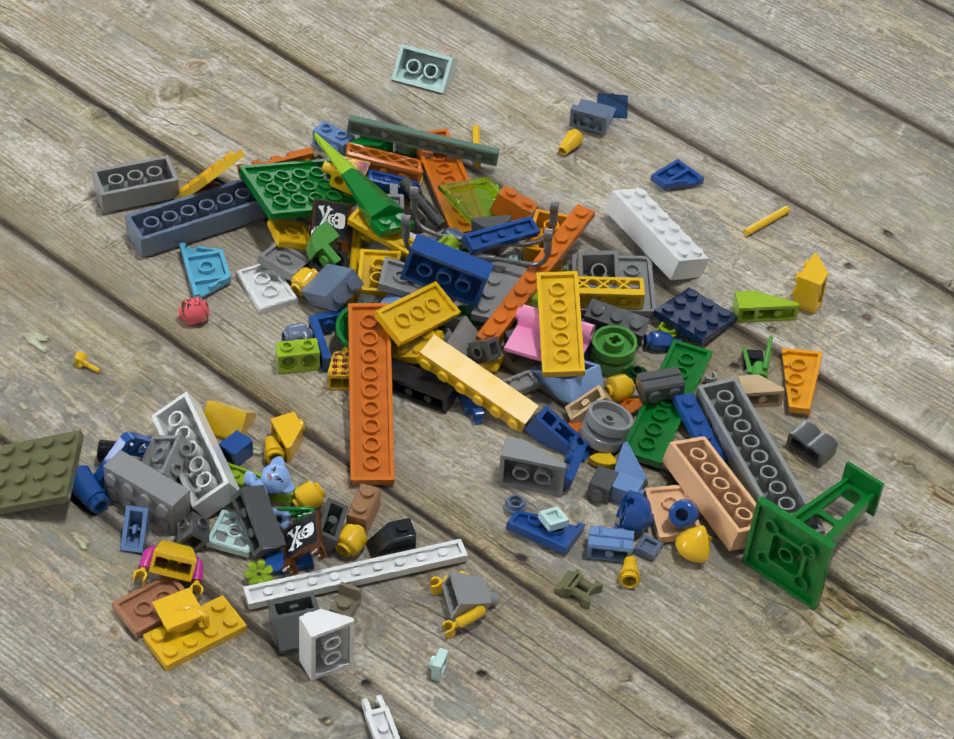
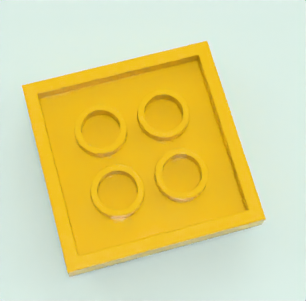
M241 149L236 153L230 151L223 159L221 158L180 188L178 190L180 194L174 199L192 195L243 158L245 156L244 152Z

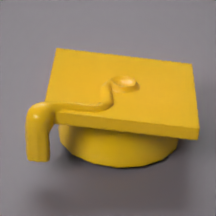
M190 587L152 602L167 632L186 631L193 627L196 620L201 618L204 627L209 625V614L203 612Z

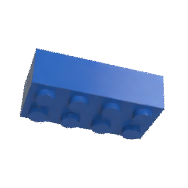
M417 234L400 278L423 287L436 281L448 297L476 308L494 264Z

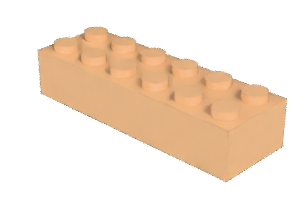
M705 436L670 442L662 460L664 465L688 497L696 503L700 513L729 551L744 549L756 506L754 499Z

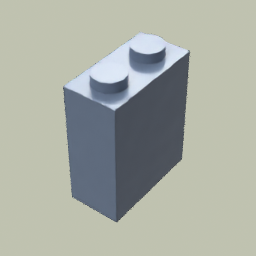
M327 264L301 292L311 306L337 312L364 283L354 269Z

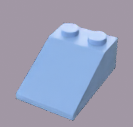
M584 360L585 376L542 377V362L529 368L536 378L559 400L569 404L597 385L604 386L600 365Z

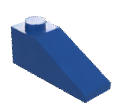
M547 405L533 416L524 429L539 443L565 455L572 451L569 442L575 435L578 436L577 443L579 445H582L584 442L580 434ZM587 445L581 462L586 460L593 448Z

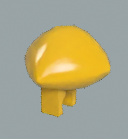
M696 526L681 532L675 538V546L679 554L686 560L703 563L709 558V540L711 541L713 537L708 535L705 526Z

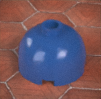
M628 490L630 495L625 494L619 505L616 517L620 518L619 525L614 523V529L624 528L625 530L634 531V535H637L644 531L646 526H651L654 514H651L652 507L650 501L644 495Z

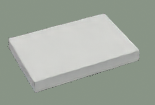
M257 264L236 271L237 279L260 315L298 303V298L286 279L274 271L266 269L263 265Z

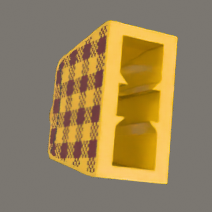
M347 347L343 348V352L336 351L333 353L328 370V390H349V349Z

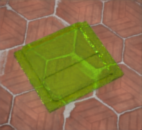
M489 176L438 185L439 191L470 225L471 218L496 216L489 212L501 189Z

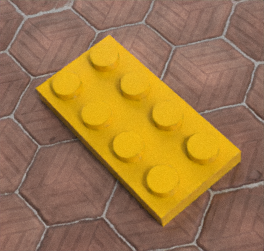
M435 281L376 310L373 316L399 347L457 318L461 311Z
M223 595L200 606L203 612L209 614V625L204 627L201 618L196 620L193 627L186 631L167 632L164 625H161L143 634V641L166 671L247 631L246 623Z

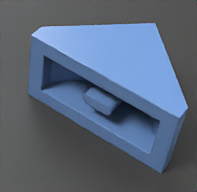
M624 442L614 471L644 480L643 486L647 485L648 480L628 442Z
M126 505L120 550L144 552L151 529L149 508Z

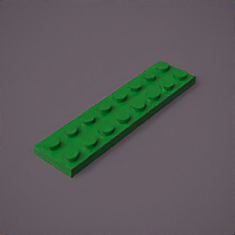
M674 339L660 369L678 367L685 381L684 394L693 392L695 395L697 386H699L712 358L713 351ZM672 399L661 400L657 403L649 402L642 405L625 440L631 447L638 462L661 469L663 465L662 460L668 445L674 441L682 423Z

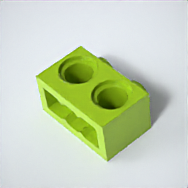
M317 338L275 342V360L278 375L320 370V351Z

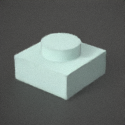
M558 506L539 511L538 519L549 532L568 527L569 519Z
M439 648L437 655L431 657L429 669L432 670L431 680L441 681L448 665L449 650Z

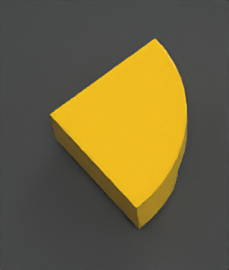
M598 452L589 456L588 462L595 467L602 466L608 467V469H615L617 460L611 453Z

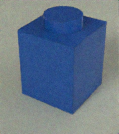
M238 430L219 443L226 461L231 464L240 466L253 456V441L249 436L242 434Z

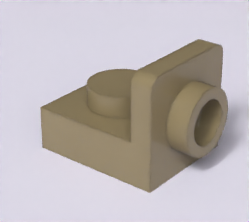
M341 582L339 584V593L330 606L329 611L353 618L361 604V588L353 584Z

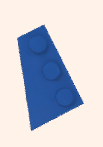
M516 510L506 524L507 530L564 555L585 528V524L577 523V526L568 524V527L549 532L538 519V514Z

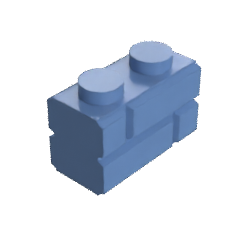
M590 526L586 558L624 562L626 557L632 556L634 531L625 530L624 528L612 529L604 526Z

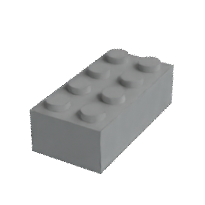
M168 155L92 170L93 189L103 213L170 200L179 195V179Z
M122 450L103 465L105 491L110 500L120 503L125 508L126 505L149 508L150 522L174 536L177 534V522L191 513L189 489Z

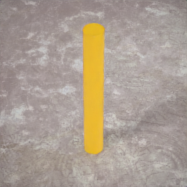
M474 125L472 126L473 143L480 144V127ZM474 162V167H481V163Z
M785 206L745 228L743 234L745 236L751 235L788 214L790 209Z

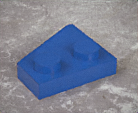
M677 159L651 174V181L663 190L701 185L704 183V177Z

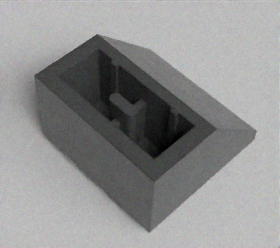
M314 592L268 601L269 621L280 654L299 650V617L308 612L319 610Z

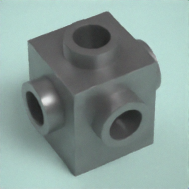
M192 511L177 522L178 544L190 546L196 552L209 542V520Z

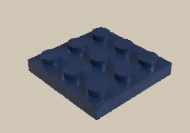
M690 287L654 309L653 317L701 346L735 324L738 317Z

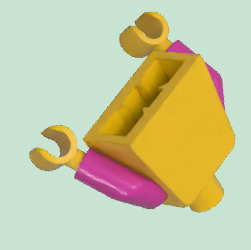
M161 540L157 546L148 547L144 550L138 566L139 569L133 574V585L136 579L143 580L141 587H144L147 579L146 571L192 582L193 584L190 586L192 592L197 593V600L200 599L204 590L200 584L202 583L204 564L195 555L192 547Z

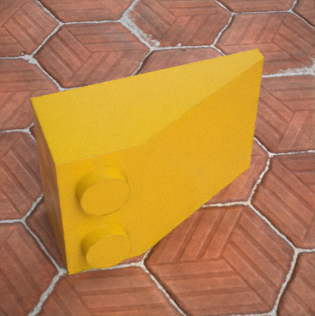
M361 249L358 276L364 285L356 292V303L360 293L380 296V302L388 293L377 289L385 257L400 261L401 251Z

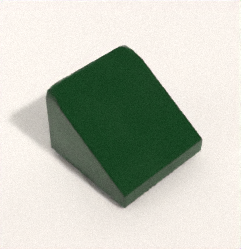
M395 144L396 154L417 159L414 148Z

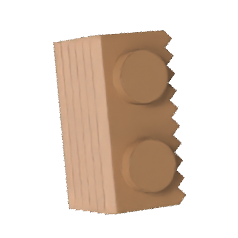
M360 484L347 513L346 524L362 526L365 529L366 536L381 506L380 488Z

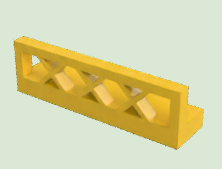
M357 207L347 219V224L391 250L401 251V256L407 259L409 251L404 246L402 233L380 238L369 227L362 211ZM412 237L408 239L410 246H412L414 241Z
M578 276L580 308H588L591 298L621 309H643L645 298L644 278ZM589 284H596L598 287H597V288H591V287H589L588 285H589ZM616 284L618 288H610L608 285ZM639 285V289H631L628 286Z

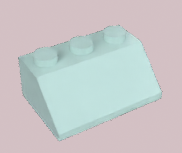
M401 44L391 80L444 94L453 79L458 61L453 57Z

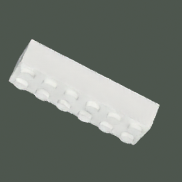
M644 189L612 190L604 210L670 280L699 278L709 258L680 229V226L658 206L657 202L648 196Z
M186 391L153 414L152 418L160 435H182L193 443L191 446L192 452L185 459L183 472L179 475L182 485L190 490L192 507L207 519L232 502L231 497L239 490V486L200 404Z

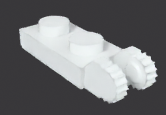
M382 695L375 697V703L378 708L373 710L367 698L361 699L365 719L372 738L400 739L390 710L385 705Z

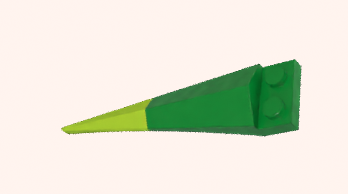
M314 132V139L343 178L369 227L380 238L402 233L401 217L404 214V209ZM412 220L410 223V231L414 229L415 223Z

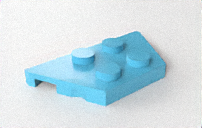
M179 243L193 297L199 296L203 298L231 282V275L223 249L207 248L200 245L196 249L186 247V243Z

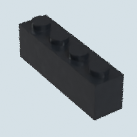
M391 358L393 394L445 414L448 412L457 399L458 394L452 385L441 381L436 374Z

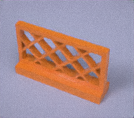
M347 142L345 157L369 162V170L372 169L402 177L408 176L409 179L420 183L423 169L419 159Z

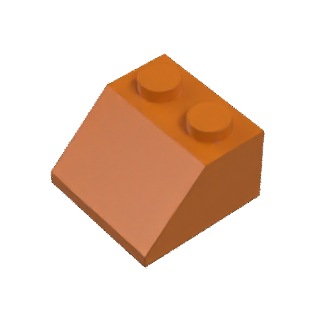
M504 185L497 194L489 212L496 216L511 215V221L529 216L533 218L535 210L538 209V204L533 202L532 199L517 193L515 189Z

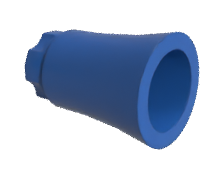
M78 466L72 493L87 509H90L95 514H99L110 505V499L95 479L89 466Z

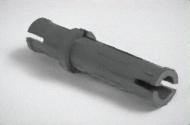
M408 176L398 183L408 196L410 187H416ZM419 189L418 207L437 229L446 220L422 194L423 191Z

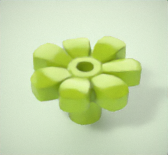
M262 559L258 560V564L251 561L248 564L250 570H246L244 576L245 578H251L248 582L249 585L272 581L273 576L270 573H272L273 567L271 565L265 566L266 562Z

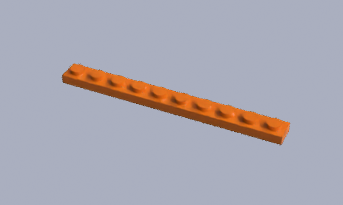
M580 204L575 206L553 235L552 252L548 261L542 266L527 268L476 334V339L497 336L498 342L502 339L505 331L515 322L518 308H522L524 304L527 305L537 293L536 272H553L595 217V211ZM544 248L533 262L541 261L544 258Z

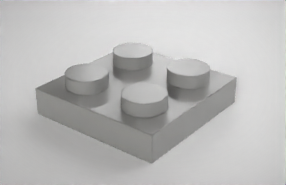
M274 243L259 255L257 262L266 269L279 274L282 278L291 281L292 277L299 270L310 265L311 260L294 249L277 247L276 243Z

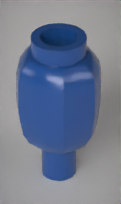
M652 331L649 335L645 334L644 347H648L651 351L667 352L674 338L667 332Z

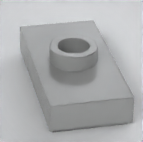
M530 369L502 380L521 394L540 388V381Z

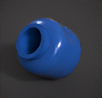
M680 499L674 502L669 510L670 521L681 529L694 525L699 517V508L696 503L689 499Z

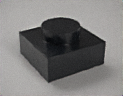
M742 350V353H741L742 366H743V370H747V366H746V362H745L744 355H743V350ZM747 350L751 366L757 361L764 362L763 350Z

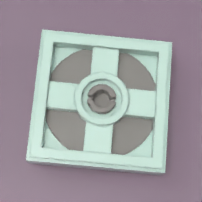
M222 509L209 534V542L206 544V547L248 558L251 551L237 513Z

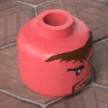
M197 296L183 300L181 308L178 309V314L181 321L184 320L187 325L192 326L204 323L207 320V316H210V310L207 301Z

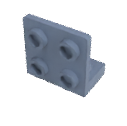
M581 99L578 105L573 104L571 107L569 125L605 135L614 117L616 108Z

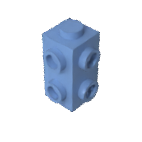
M323 121L319 126H316L312 132L314 146L322 149L314 139V132H316L342 156H345L347 142L355 140L354 135L327 121Z

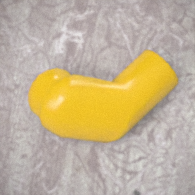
M502 355L491 362L486 361L477 364L490 373H496L504 360V356Z

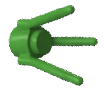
M769 336L764 362L757 361L751 366L746 347L742 348L748 375L759 374L768 379L773 336Z

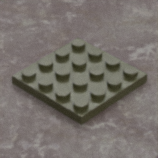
M81 430L1 445L0 515L70 502L84 440Z

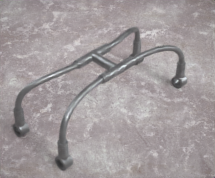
M410 187V210L412 211L415 224L425 233L441 239L445 234L432 231L419 221L417 217L419 187ZM551 200L549 223L551 226L550 229L545 228L543 237L532 241L504 245V247H525L544 242L545 255L541 261L527 262L496 257V255L482 254L483 251L472 254V256L492 263L496 261L526 267L544 265L552 252L553 233L558 222L559 201ZM402 214V239L404 246L410 251L411 246L408 239L410 238L411 215ZM455 237L459 242H463L462 237Z

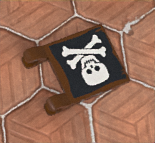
M313 199L310 236L318 226L328 221L340 235L335 242L339 243L338 250L348 256L350 226L347 224V219L351 215L352 205Z
M318 509L283 530L286 543L284 546L285 563L282 566L284 573L289 572L290 576L297 575L298 568L295 561L309 552L313 556L317 554L319 561L327 556L322 539L321 513Z

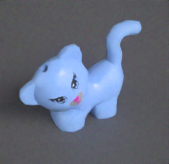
M282 457L274 458L270 465L263 468L260 479L256 477L253 471H246L244 476V483L247 484L246 487L264 485L268 495L270 493L273 495L280 493L289 494L295 491V485L291 481V475L287 467H285ZM272 508L276 516L282 517L280 528L282 530L288 528L291 514Z

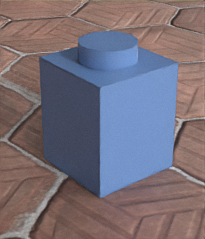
M619 472L611 488L610 501L620 504L625 494L630 495L628 490L645 496L646 490H643L644 480Z

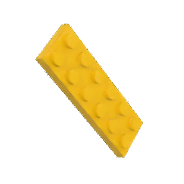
M578 271L536 272L542 377L585 376Z

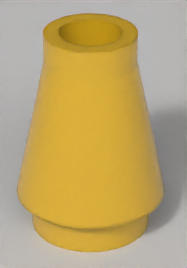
M577 129L567 131L561 145L558 147L559 153L566 156L581 145L583 140L582 133Z
M268 436L264 439V460L270 465L271 461L276 457H282L283 460L285 458V452L274 436Z
M628 556L624 559V564L618 577L621 585L625 588H635L641 581L637 559L633 556Z

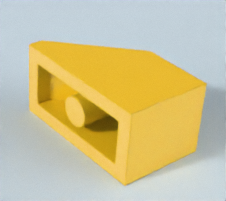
M295 412L270 419L271 435L277 439V442L284 450L287 463L291 462L303 441V431H305L303 420L298 419Z

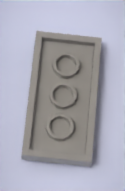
M385 257L377 287L378 290L405 297L423 288V286L400 278L405 262ZM450 298L458 308L459 301Z

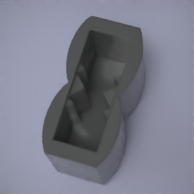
M803 421L792 430L786 442L790 449L803 455L810 463L819 467L836 453L838 446L837 441L832 436L821 432L816 425L808 421Z

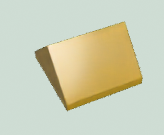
M207 400L204 414L215 437L221 440H225L236 430L245 435L256 417L254 412L212 400Z

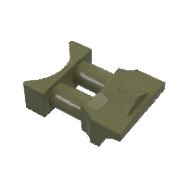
M577 569L576 571L568 570L554 590L563 596H575L582 600V607L589 609L591 603L589 597L594 593L602 592L603 584L597 580L594 584L582 578L583 575ZM577 586L583 588L584 590H586V591H588V592L586 593V592L582 591L581 589L577 588Z

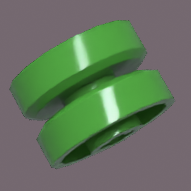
M619 325L601 327L595 331L592 337L590 362L600 365L603 376L626 375L628 368L635 366V354L637 352L636 336L629 329Z

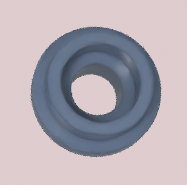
M513 494L506 499L504 507L508 513L514 514L516 510L525 512L527 504L521 495Z

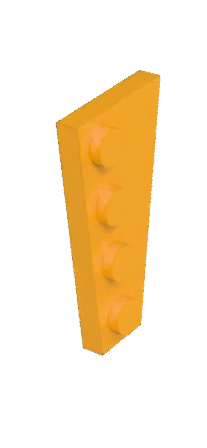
M782 348L789 413L810 415L823 352Z

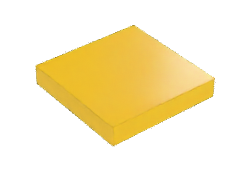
M268 219L267 226L277 247L306 250L310 232L305 223Z

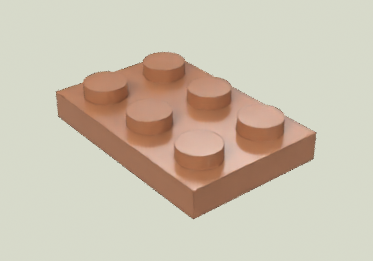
M163 576L112 602V609L133 635L139 638L143 634L163 625L152 602L185 588L176 578Z

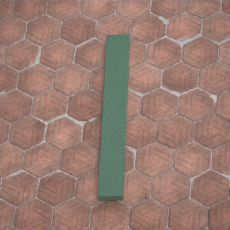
M350 115L348 119L347 133L491 166L497 165L499 148Z

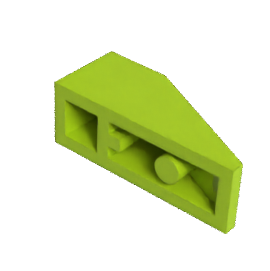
M736 291L733 300L734 314L738 316L737 323L797 320L799 303L758 291Z

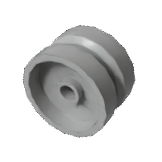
M596 400L590 404L579 429V434L583 441H588V446L600 452L615 453L621 450L633 424V418L627 409L613 401Z

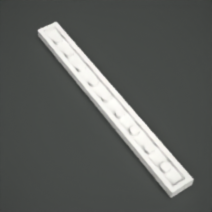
M457 539L243 587V593L248 608L251 610L269 606L268 601L310 592L318 595L339 590L341 582L358 586L465 562L468 559V555L462 540Z

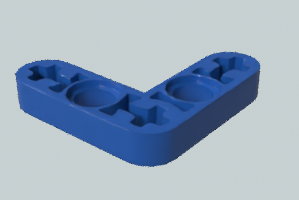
M134 432L123 433L94 473V477L100 486L105 489L104 464L120 450L130 456L143 458L152 437Z

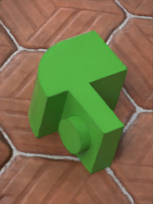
M328 221L314 230L306 244V252L309 259L312 260L318 257L324 267L327 264L338 265L341 260L331 248L340 235Z

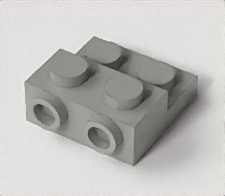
M153 435L141 462L176 481L183 472L185 459L192 452L191 446L193 443L182 435Z

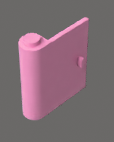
M524 304L516 312L515 318L518 320V325L504 346L503 351L541 361L538 308ZM581 321L583 350L585 354L592 341L595 325Z

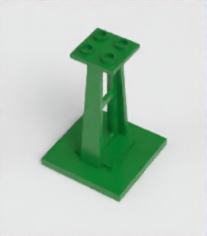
M848 461L845 465L842 479L793 514L788 513L767 498L761 496L756 502L742 563L815 610L821 601L836 544L865 512L871 516L876 515L884 483ZM842 496L853 503L854 506L842 519L838 520L823 510ZM813 517H819L833 528L823 536L805 523Z

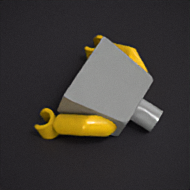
M450 571L442 580L440 577H432L430 580L431 593L438 595L442 591L444 592L451 619H456L455 622L446 620L442 624V631L447 630L445 637L448 639L455 636L456 628H463L482 618L489 607L496 606L499 601L498 593L489 592L483 578L470 575L465 571Z

